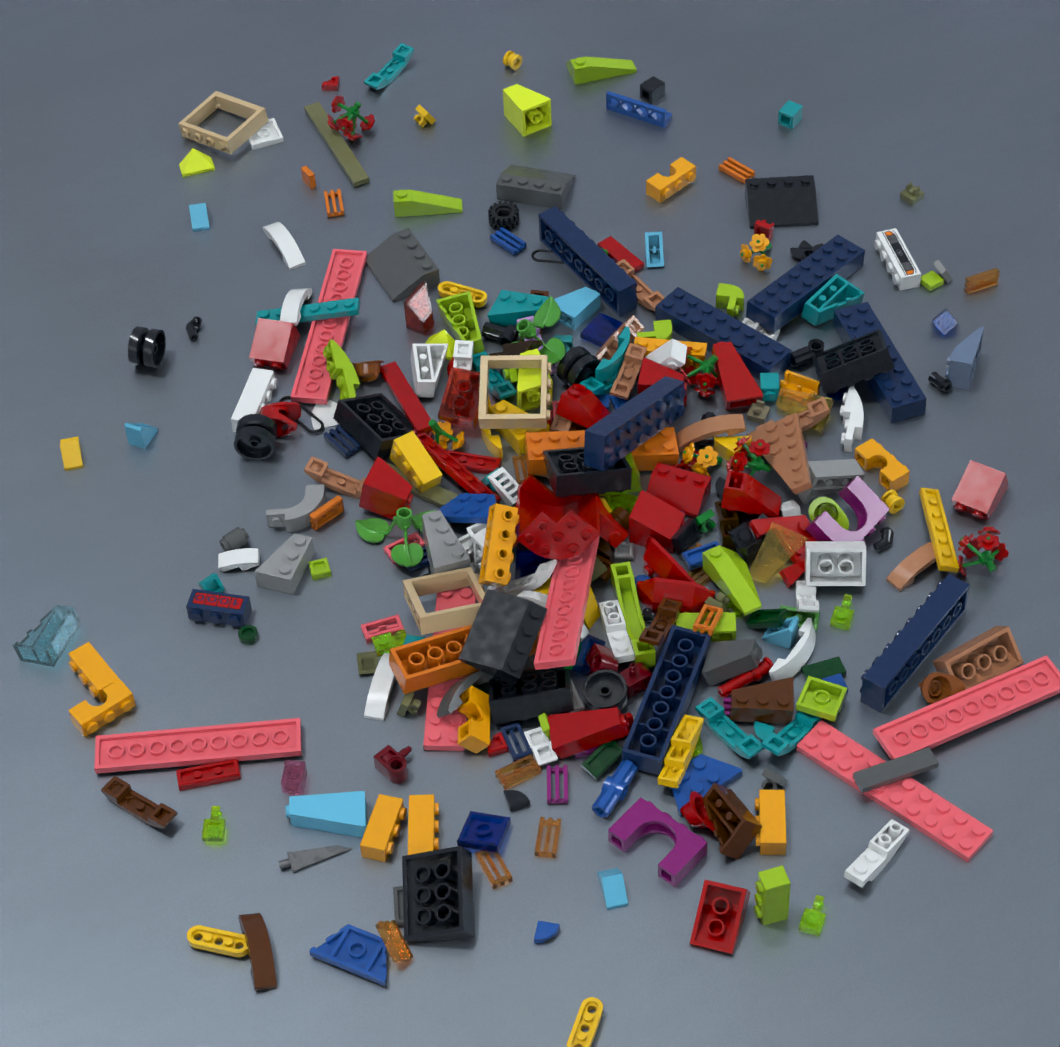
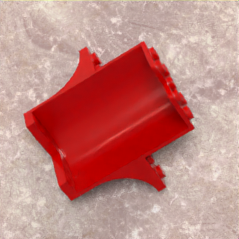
M531 474L518 486L515 507L518 508L519 522L515 526L517 537L513 548L520 542L541 557L560 560L580 554L598 536L615 548L629 536V532L605 508L597 493L585 496L570 495L565 498L556 497L553 491Z

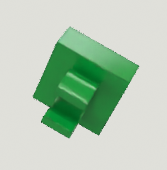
M712 509L695 518L697 526H700V531L703 534L708 532L706 524L711 529L716 526L715 522L711 520L715 515Z

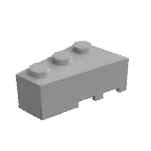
M856 459L808 461L812 488L797 495L803 505L809 503L810 499L826 497L825 495L835 492L838 495L851 480L857 476L863 480L865 474Z
M294 533L255 570L257 586L293 595L308 567V562L311 561L315 553L313 537Z

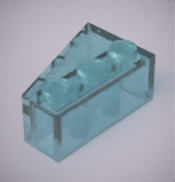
M57 604L40 620V624L34 630L30 629L26 632L27 636L20 643H14L12 646L20 661L54 667L81 624L75 608Z

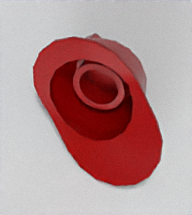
M696 791L691 792L690 800L681 807L680 812L691 826L701 829L708 827L714 831L715 828L707 815L702 795Z

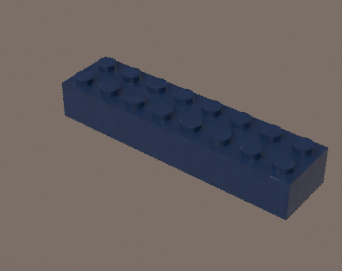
M556 206L538 214L540 241L557 258L563 261L588 288L600 293V299L618 317L637 309V283L635 279L631 278L623 268H620L614 259H611L603 249H600L594 240L590 239L583 230H580Z
M836 235L747 301L746 318L759 323L761 327L774 334L802 313L805 302L834 275L838 274L847 279L863 267L865 250L840 235Z
M679 287L655 306V321L671 320L673 332L691 342L707 343V351L712 353L713 344L721 341H731L751 375L760 380V373H778L780 376L791 366V349Z
M864 302L834 310L833 326L843 343L881 329L895 368H892L887 373L874 375L872 379L865 381L890 423L925 414L927 398L869 303Z
M665 376L586 429L584 465L605 471L683 416L685 411V382Z
M950 574L944 580L939 581L936 590L930 592L926 602L923 605H919L912 618H908L902 631L899 630L892 643H888L885 646L882 655L874 659L872 667L863 672L861 676L862 686L860 688L861 703L880 713L883 712L966 611L970 584Z
M672 625L622 749L623 761H632L638 767V770L656 775L660 774L664 767V758L671 747V738L684 714L687 712L711 644L710 635Z

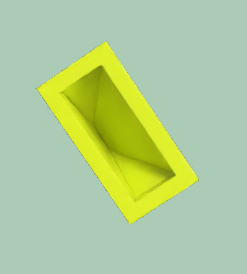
M194 148L191 149L179 164L182 177L215 170L212 158Z
M445 329L430 336L425 344H448L446 359L451 360L453 358L455 340Z

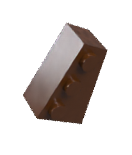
M793 677L734 689L731 692L730 719L732 721H758L773 724H789L792 721L794 712Z
M714 783L702 800L709 820L713 822L715 828L713 832L721 846L719 847L720 853L738 860L760 831L762 825L732 789Z

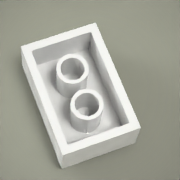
M805 541L806 586H866L865 542Z

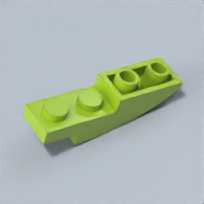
M329 340L327 346L324 347L323 355L326 357V369L329 372L330 379L336 380L340 390V400L356 397L355 392L360 385L355 368L342 348L334 340Z

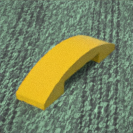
M488 395V407H490L491 402ZM481 429L484 444L494 457L503 460V449L499 434L491 435L490 429Z

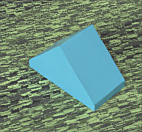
M206 203L189 205L193 231L210 229Z
M662 231L645 232L647 268L664 267Z
M125 422L124 425L128 444L142 449L146 448L158 432V428L144 423Z
M797 616L787 618L780 628H767L762 640L791 650L798 637L799 618Z
M618 868L597 872L607 910L628 906L623 873Z

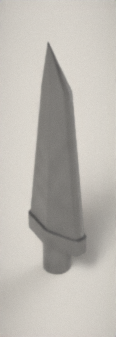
M334 845L295 852L291 851L287 852L288 859L278 861L280 869L291 867L293 873L349 851L351 848Z

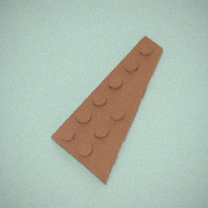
M797 412L746 434L747 436H752V442L763 439L765 443L770 444V453L768 455L762 454V456L795 495L812 488L802 426Z

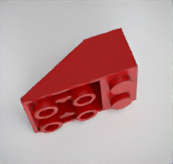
M728 470L721 508H725L728 511H742L747 514L761 515L763 513L768 518L779 516L781 496L747 473Z

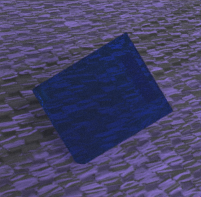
M947 308L932 319V322L943 335L958 324V321Z

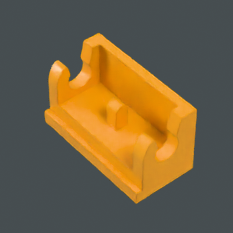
M786 370L784 380L780 381L779 396L806 406L819 397L820 381Z

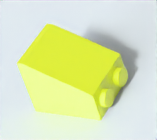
M518 84L503 89L504 116L523 137L552 125L551 99Z
M538 349L527 350L520 353V355H540ZM519 368L517 407L524 411L541 407V368ZM551 378V389H548V394H551V404H552V396H553V381H552V378Z

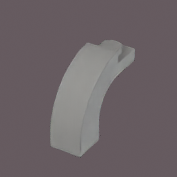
M306 485L304 499L294 507L266 509L268 527H286L287 532H294L310 526L311 518L309 515L326 504L325 485Z

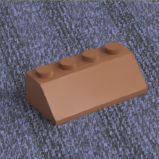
M995 626L932 661L937 672L959 678L964 683L965 690L1004 674L1024 663L1009 626Z

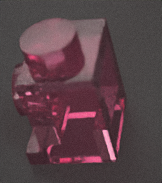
M285 760L281 779L282 792L303 794L307 778L305 761Z

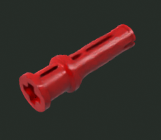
M764 657L759 662L758 668L738 675L717 687L719 696L722 699L726 698L734 689L743 688L753 681L759 682L763 676L769 674L774 664L768 657Z

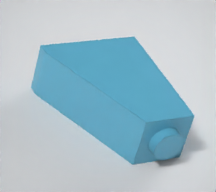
M588 287L554 299L561 310L558 322L573 330H576L601 307L600 293Z

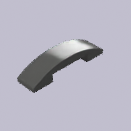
M480 670L457 681L443 697L437 711L438 718L451 714L463 704L459 696L473 683L478 686L488 682L493 676Z

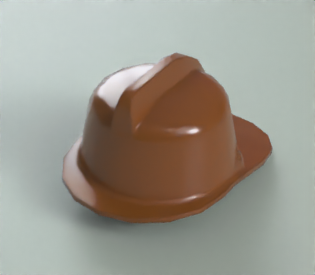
M374 360L352 364L358 378L363 382H369L378 378L381 363H384V361Z
M941 672L929 674L918 685L921 687L920 690L924 699L930 704L965 690L964 683L959 678Z

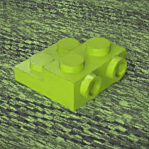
M808 676L796 703L795 710L835 722L845 702L848 688Z

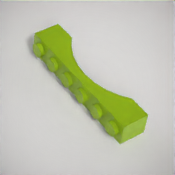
M630 561L611 564V583L626 623V631L634 652L635 660L633 662L635 664L642 662L647 668L656 667L654 645L639 641V637L646 625L640 609Z

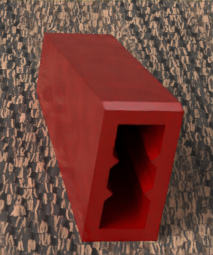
M721 341L713 344L712 355L715 354L719 358L714 365L725 410L749 407L752 403H756L757 400L762 401L763 393L732 342Z
M618 707L547 716L550 726L552 750L560 760L628 735L627 726L629 725V720L626 714H622Z

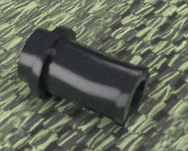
M937 372L931 373L936 379L929 376L928 381L937 386L939 391L948 392L951 389L952 383L949 379L943 378Z

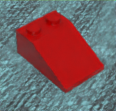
M573 384L561 394L555 414L589 428L609 415L610 412L592 391L586 389L582 384Z
M705 879L689 944L733 954L746 915L751 892L745 888Z

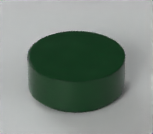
M252 625L241 627L238 631L239 641L245 645L255 643L258 640L257 628Z

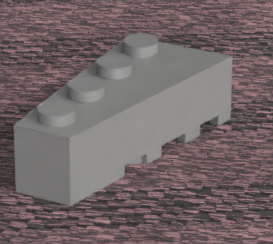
M437 510L422 514V534L431 574L470 567L469 555L442 512Z

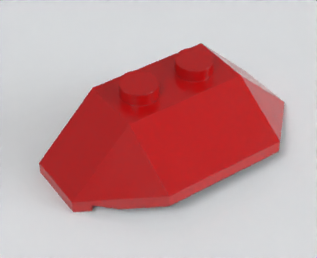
M653 537L647 538L643 555V572L645 575L651 578L657 577L696 583L687 574L685 569Z
M657 577L637 582L638 599L646 608H651L656 613L664 597L683 602L680 613H700L708 597L710 596L715 599L716 591L709 590L695 582Z

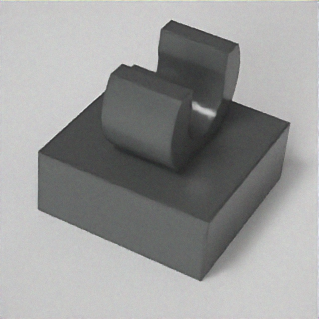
M767 768L762 773V776L767 778L761 785L764 789L767 788L768 784L772 783V790H779V785L785 787L788 782L786 778Z

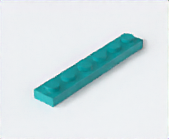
M349 298L302 305L299 323L359 315L360 299ZM282 307L257 311L256 326L258 318L280 321Z

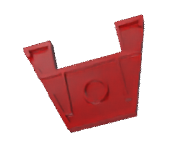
M806 515L751 520L748 524L755 536L759 538L773 531L793 562V565L779 572L786 586L790 587L805 571V541H817L806 530L810 521Z

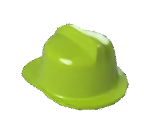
M818 497L810 504L808 512L811 521L826 511L842 528L849 529L847 515L833 499Z

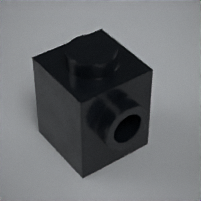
M655 76L640 84V98L651 105L665 96V82Z

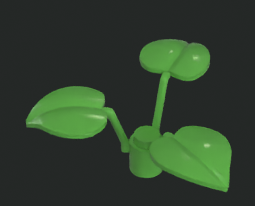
M552 296L538 309L533 322L527 319H522L518 322L516 328L520 332L518 335L521 337V341H525L524 337L526 339L534 338L541 340L536 336L535 327L543 329L544 326L551 327L558 322L561 310ZM551 338L547 344L543 342V348L539 351L540 355H547L548 362H551V365L560 362L565 355L564 343L558 338Z
M402 507L397 510L390 527L383 519L370 518L355 520L356 530L363 540L370 543H379L384 540V535L390 534L396 524L399 529L404 530L405 545L399 544L393 547L391 557L395 563L401 566L414 567L422 561L423 549L417 543L408 544L407 529L413 525L416 530L420 529L422 533V514L433 511L422 512L413 517L412 511L409 508Z

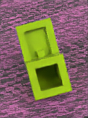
M719 283L716 292V308L727 309V314L735 318V316L739 315V311H744L743 291L735 285Z
M671 320L653 321V331L637 332V337L671 340Z

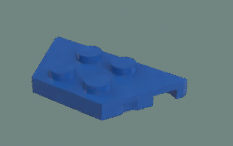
M463 493L438 510L442 512L447 522L487 524L489 506L497 503L495 494Z
M699 754L690 760L678 789L671 787L673 798L678 808V815L680 817L683 816L680 809L690 800L691 792L696 791L704 797L714 783L727 786L742 776V769L703 754Z
M347 924L339 929L338 933L327 937L325 943L317 948L312 947L309 951L310 956L380 985H386L387 939Z

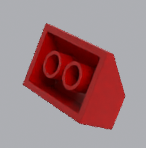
M657 463L651 474L647 492L674 508L683 511L685 515L697 518L711 493V477Z

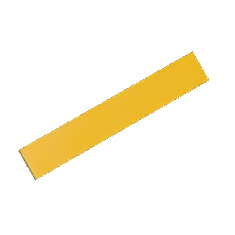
M920 488L919 496L938 570L958 573L959 564L940 492L938 489Z

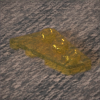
M781 388L775 405L790 415L796 412L798 414L809 409L808 403L823 396ZM824 397L831 412L834 400ZM830 413L811 428L823 435Z
M772 522L749 570L751 577L766 584L805 544L808 538Z

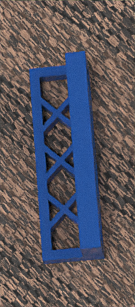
M610 91L606 93L607 110L663 128L672 119V113L667 112L666 109Z

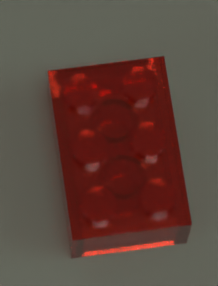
M451 367L438 412L439 422H449L452 428L476 432L479 422L480 372Z

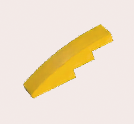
M684 714L671 738V747L664 758V767L657 778L658 785L678 789L694 753L704 718Z

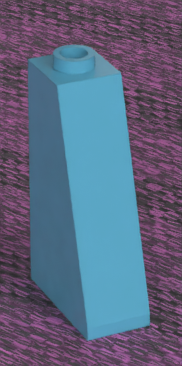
M365 791L289 796V805L285 806L286 818H290L291 826L363 838L367 827Z

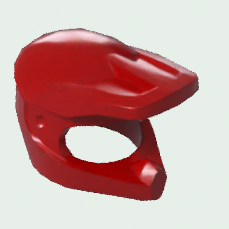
M297 402L271 403L263 406L260 409V414L269 417L275 422L278 430L277 437H284L297 429V423L293 421L301 417V407ZM288 424L287 429L282 430V427Z

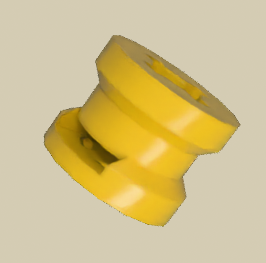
M511 50L506 52L503 57V65L510 66L513 70L519 69L523 61L521 55H515V52Z
M893 489L887 491L881 497V500L887 505L891 514L899 512L905 505L904 499L898 497V493Z

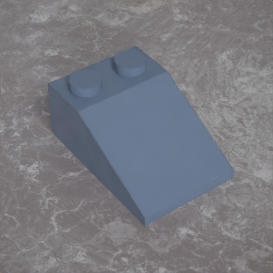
M979 327L955 346L953 353L948 355L946 365H949V367L946 369L945 378L951 381L952 387L969 390L981 353L984 327Z

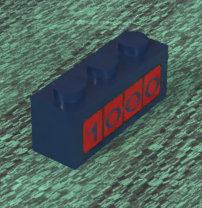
M198 589L192 590L186 605L189 619L242 627L246 626L252 609L249 596Z

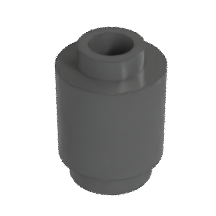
M237 527L222 536L219 543L225 552L239 549L248 543L249 535L244 528L240 529Z

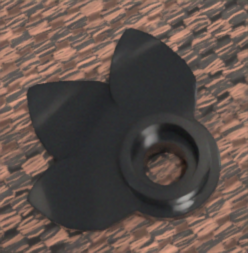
M803 240L798 248H790V253L802 261L823 246V243L813 247Z

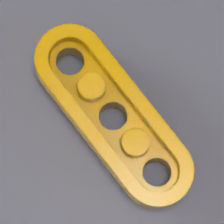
M444 281L438 285V294L442 298L470 291L474 307H483L487 304V294L482 290L450 281Z
M202 925L193 926L187 932L188 943L193 948L233 957H244L248 954L244 934Z
M588 997L581 1003L567 1041V1047L592 1046L603 1015V1004L598 998ZM595 1010L596 1012L589 1013L588 1011ZM583 1029L589 1030L588 1032H582Z

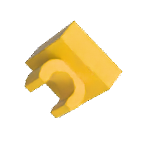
M420 104L415 108L419 114L415 115L414 120L422 127L426 125L427 121L431 125L436 121Z

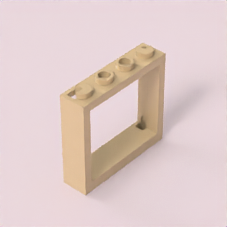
M215 91L178 124L182 137L232 154L268 122L266 109L261 106ZM218 108L247 119L228 137L198 127L200 123Z
M547 355L481 356L478 414L480 429L547 428V420L551 418V412L547 410V405H551V394H548V389H551V378H548V373L552 372L551 362H548ZM541 368L540 414H488L489 369Z
M472 567L402 580L404 598L421 635L472 625L486 593L484 592L483 584L478 583L479 576L477 573H474ZM470 586L478 603L426 613L419 596Z

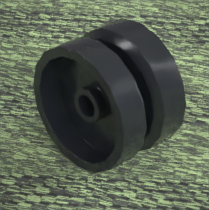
M136 326L130 335L128 343V359L130 364L137 366L145 364L149 368H158L163 361L166 349L164 331L159 329H151L149 331L146 327Z
M573 347L567 351L563 359L558 363L557 377L565 384H568L569 387L573 384H579L591 376L595 378V369L601 360L591 355L584 347Z
M261 414L243 416L237 424L234 449L246 459L264 460L269 458L275 449L277 425L272 419Z
M604 669L595 671L586 678L582 687L586 711L618 707L622 714L626 713L629 706L626 680L621 674L613 670Z

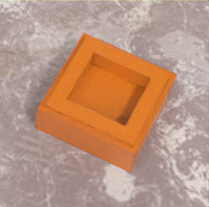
M307 166L301 167L302 181L310 189L315 188V174Z

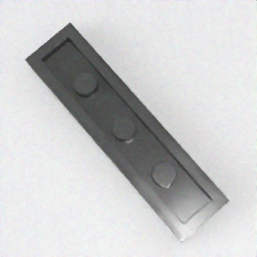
M930 747L854 772L853 779L861 793L937 768L939 762Z

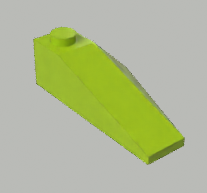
M585 56L566 62L575 85L637 72L633 61L625 59Z
M410 189L393 191L395 217L463 213L462 199Z
M718 545L702 552L703 570L745 616L762 608L747 563L735 551Z

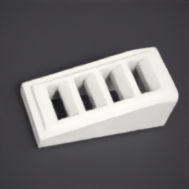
M501 467L487 478L506 505L513 506L517 502L519 484ZM499 475H502L503 478H501L500 480L497 481L495 479ZM506 480L507 484L502 487L501 483ZM508 487H511L512 490H510L509 492L505 490ZM515 493L516 496L512 498L511 494Z

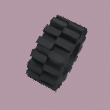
M498 201L499 204L494 203L493 206H490L488 217L490 226L494 230L497 228L500 231V228L503 227L510 231L512 227L516 228V225L519 224V209L516 204L513 205V202L508 204L507 201H504V203Z

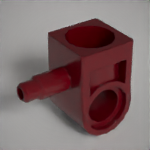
M594 643L585 657L591 669L588 676L595 671L604 669L617 672L618 660L611 649Z
M642 662L631 663L629 668L619 673L626 680L628 699L646 690L652 677L651 671Z
M387 745L373 756L375 768L394 784L405 782L408 778L405 757L412 751V748L407 746L397 752L390 745Z

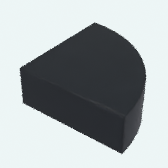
M719 477L715 484L717 497L722 501L726 480Z
M517 790L503 791L510 811L530 805V800L524 793Z

